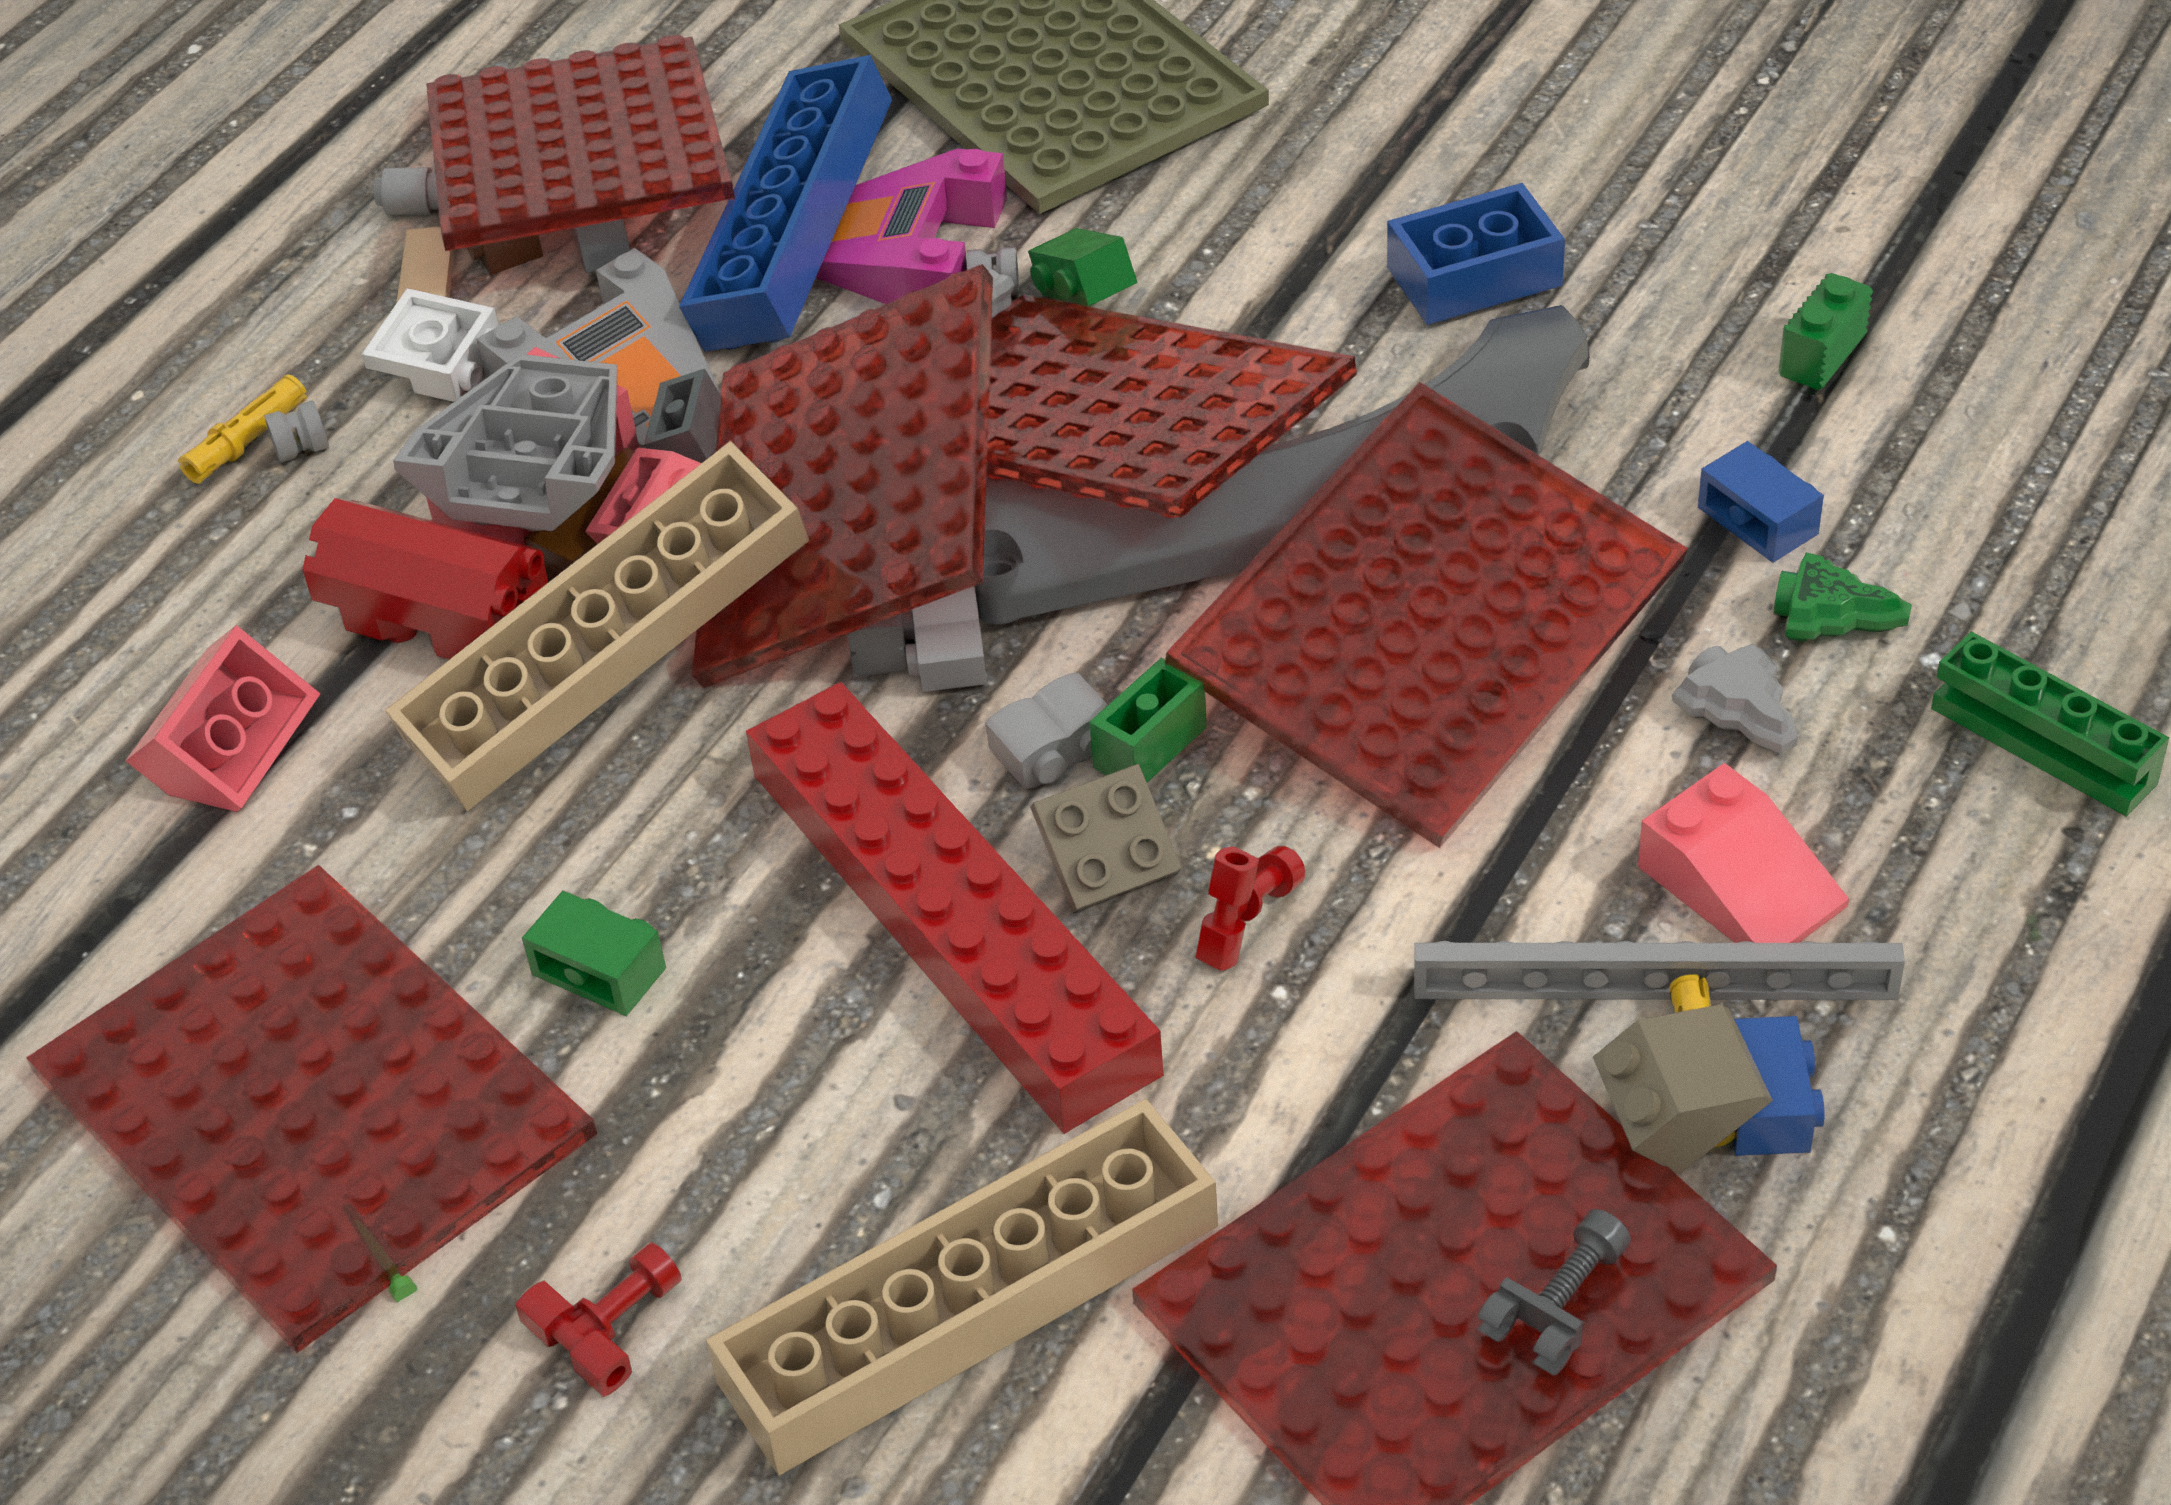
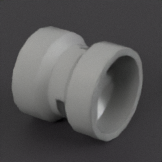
M1016 247L1001 248L997 253L986 254L982 249L967 250L968 280L989 269L994 270L993 265H996L997 273L1008 275L1013 280L1014 289L1011 292V296H1019Z
M313 400L299 404L295 411L287 414L276 411L264 415L280 463L295 459L298 452L307 449L318 452L329 448L326 433ZM293 428H295V431H296V434H297V436H295V437H294L293 432H292V430H291V429H293Z

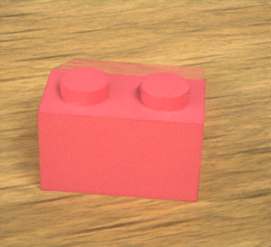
M1726 763L1717 767L1642 820L1638 867L1734 943L1743 941L1755 943H1799L1848 907L1849 898L1769 796Z

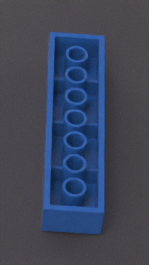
M871 55L788 72L679 305L681 312L704 352L724 348L732 350L743 345L767 341L775 343L785 338H790L892 102V98Z

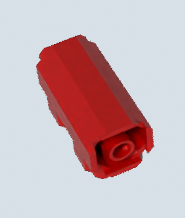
M334 498L312 525L309 540L318 543L315 557L305 555L302 568L311 599L338 607L346 631L378 640L389 639L395 643H402L413 639L417 635L418 630L428 633L436 655L449 660L548 583L544 565V554L540 549L365 502L349 501L340 498Z

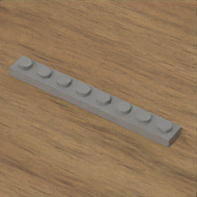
M1449 941L1414 943V999L1671 1000L1669 993L1671 982L1680 976L1695 974L1699 976V980L1703 977L1707 980L1710 1000H1898L1905 959L1902 943H1877L1872 941L1861 943H1816L1811 941L1799 943H1755L1750 941L1738 943H1694L1690 941L1677 943H1633L1629 941L1617 943H1573L1569 941L1556 943H1513L1509 941H1499L1496 943H1453Z

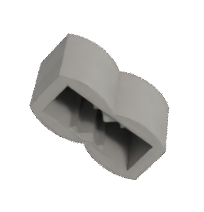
M974 583L910 591L912 607L901 608L905 640L915 639L916 644L905 645L909 677L920 676L922 692L987 684Z
M1079 673L1064 675L1045 685L1032 698L1015 701L991 716L985 723L989 749L1024 789L1052 783L1072 763H1079L1092 758L1089 722L1108 704Z

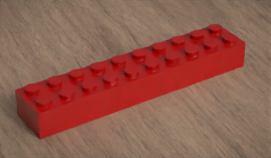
M842 682L746 730L754 777L1063 1134L1164 1076L1161 1031Z

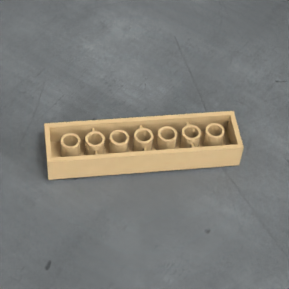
M730 441L385 709L408 746L464 809L469 811L806 544L809 539L799 510Z
M1145 1098L707 1338L706 1344L716 1383L777 1475L780 1476L1217 1228L1216 1182Z

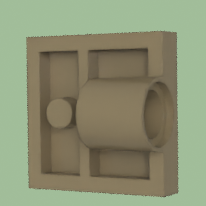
M1139 764L1033 802L1030 807L1073 913L1171 877L1182 870Z

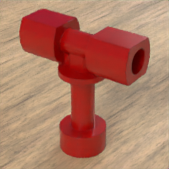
M1234 846L1223 848L1216 853L1208 895L1217 900L1214 912L1207 914L1202 920L1195 955L1196 959L1218 970L1230 969L1237 964L1246 925L1245 922L1259 915L1263 905L1262 898L1267 894L1272 897H1284L1303 883L1305 866L1301 857L1294 850L1286 846H1276L1259 858Z
M649 1242L629 1259V1265L633 1273L595 1304L586 1298H581L575 1305H571L545 1280L529 1288L515 1304L520 1322L546 1346L552 1347L560 1343L569 1351L573 1370L602 1397L616 1391L632 1374L629 1356L612 1341L615 1337V1332L611 1323L648 1292L657 1298H662L682 1281L680 1271L674 1261L655 1243Z

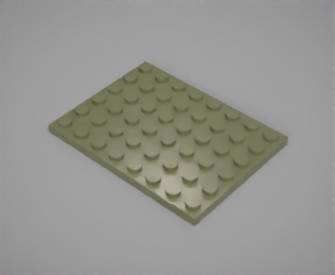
M893 0L839 24L840 40L860 57L871 55L880 75L963 148L1003 153L1006 185L1039 214L1269 105V90L1155 0Z

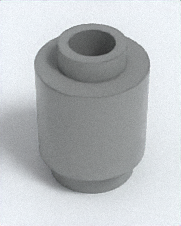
M430 167L384 168L382 177H376L374 181L376 205L383 206L386 215H432L433 210H443L445 207L446 186L444 175L442 172H432Z

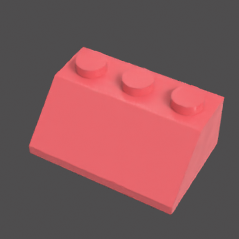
M235 625L206 649L128 756L126 762L169 796L237 812L242 809L321 693L240 627Z

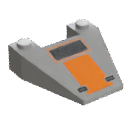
M636 248L618 256L613 261L596 270L603 305L545 338L518 316H515L476 339L486 378L519 354L526 355L534 347L561 359L617 364L618 385L628 390L639 448H646L644 442L661 382L705 369L718 389L692 329L679 308L680 303L665 270Z

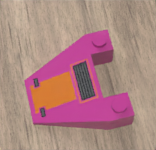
M957 148L855 185L816 278L907 313L928 316L927 304L930 301L968 280L965 242L935 238L940 224L945 222L990 228L996 227L1007 201L1003 153Z

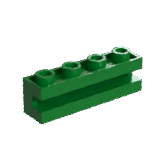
M1972 631L1939 661L1936 678L1945 683L1934 692L1931 709L2126 817L2158 785L2170 737Z

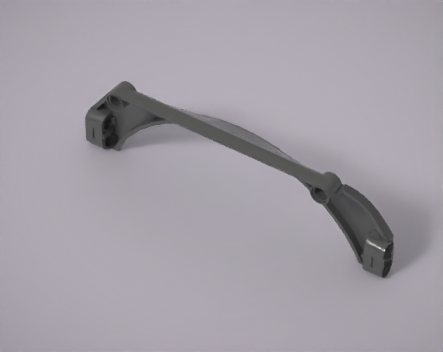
M1562 305L1491 319L1477 341L1456 362L1432 380L1383 407L1332 428L1290 441L1195 461L1108 469H1048L971 461L935 453L904 442H893L823 457V464L829 493L840 524L867 519L893 527L912 537L946 562L958 574L963 576L972 575L978 614L983 622L1006 624L1032 615L1502 515H1516L1528 512L1537 504L1534 457L1539 456L1542 452L1549 426L1566 386L1577 371L1587 369L1589 366V346L1587 335L1583 328Z

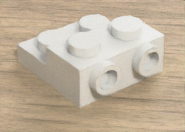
M407 288L363 351L362 357L365 367L410 378L414 393L455 402L463 396L465 391H470L481 382L483 364L476 339L499 325L495 308Z

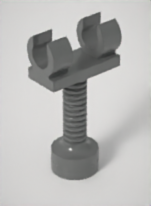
M1600 1209L1589 1210L1576 1226L1573 1236L1578 1247L1539 1295L1505 1277L1499 1285V1290L1486 1300L1477 1317L1483 1321L1477 1330L1497 1342L1502 1341L1510 1333L1517 1318L1542 1332L1533 1349L1539 1355L1532 1363L1552 1375L1558 1374L1564 1368L1572 1352H1576L1582 1344L1583 1321L1562 1310V1307L1565 1306L1569 1298L1572 1297L1598 1262L1607 1265L1614 1264L1631 1243L1630 1233L1623 1223L1612 1214Z

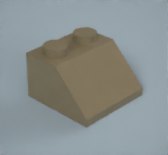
M1722 1004L1637 1020L1593 1056V1060L1632 1150L1677 1174H1681L1773 1101L1730 1009Z

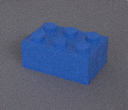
M1523 183L1387 221V268L1426 325L1563 286L1565 238Z

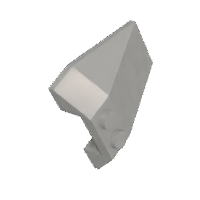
M519 354L416 429L394 458V469L452 520L475 522L479 525L494 524L519 527L529 531H553L598 492L615 464L617 364Z

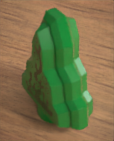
M1806 552L1797 573L1781 571L1773 614L1787 617L1785 635L1788 640L1807 641L1808 639L1814 640L1818 636L1837 637L1838 635H1844L1852 629L1876 633L1894 630L1896 627L1908 626L1912 604L1884 587L1862 583L1857 575L1851 574L1847 569L1835 567L1832 561L1825 560L1823 556Z

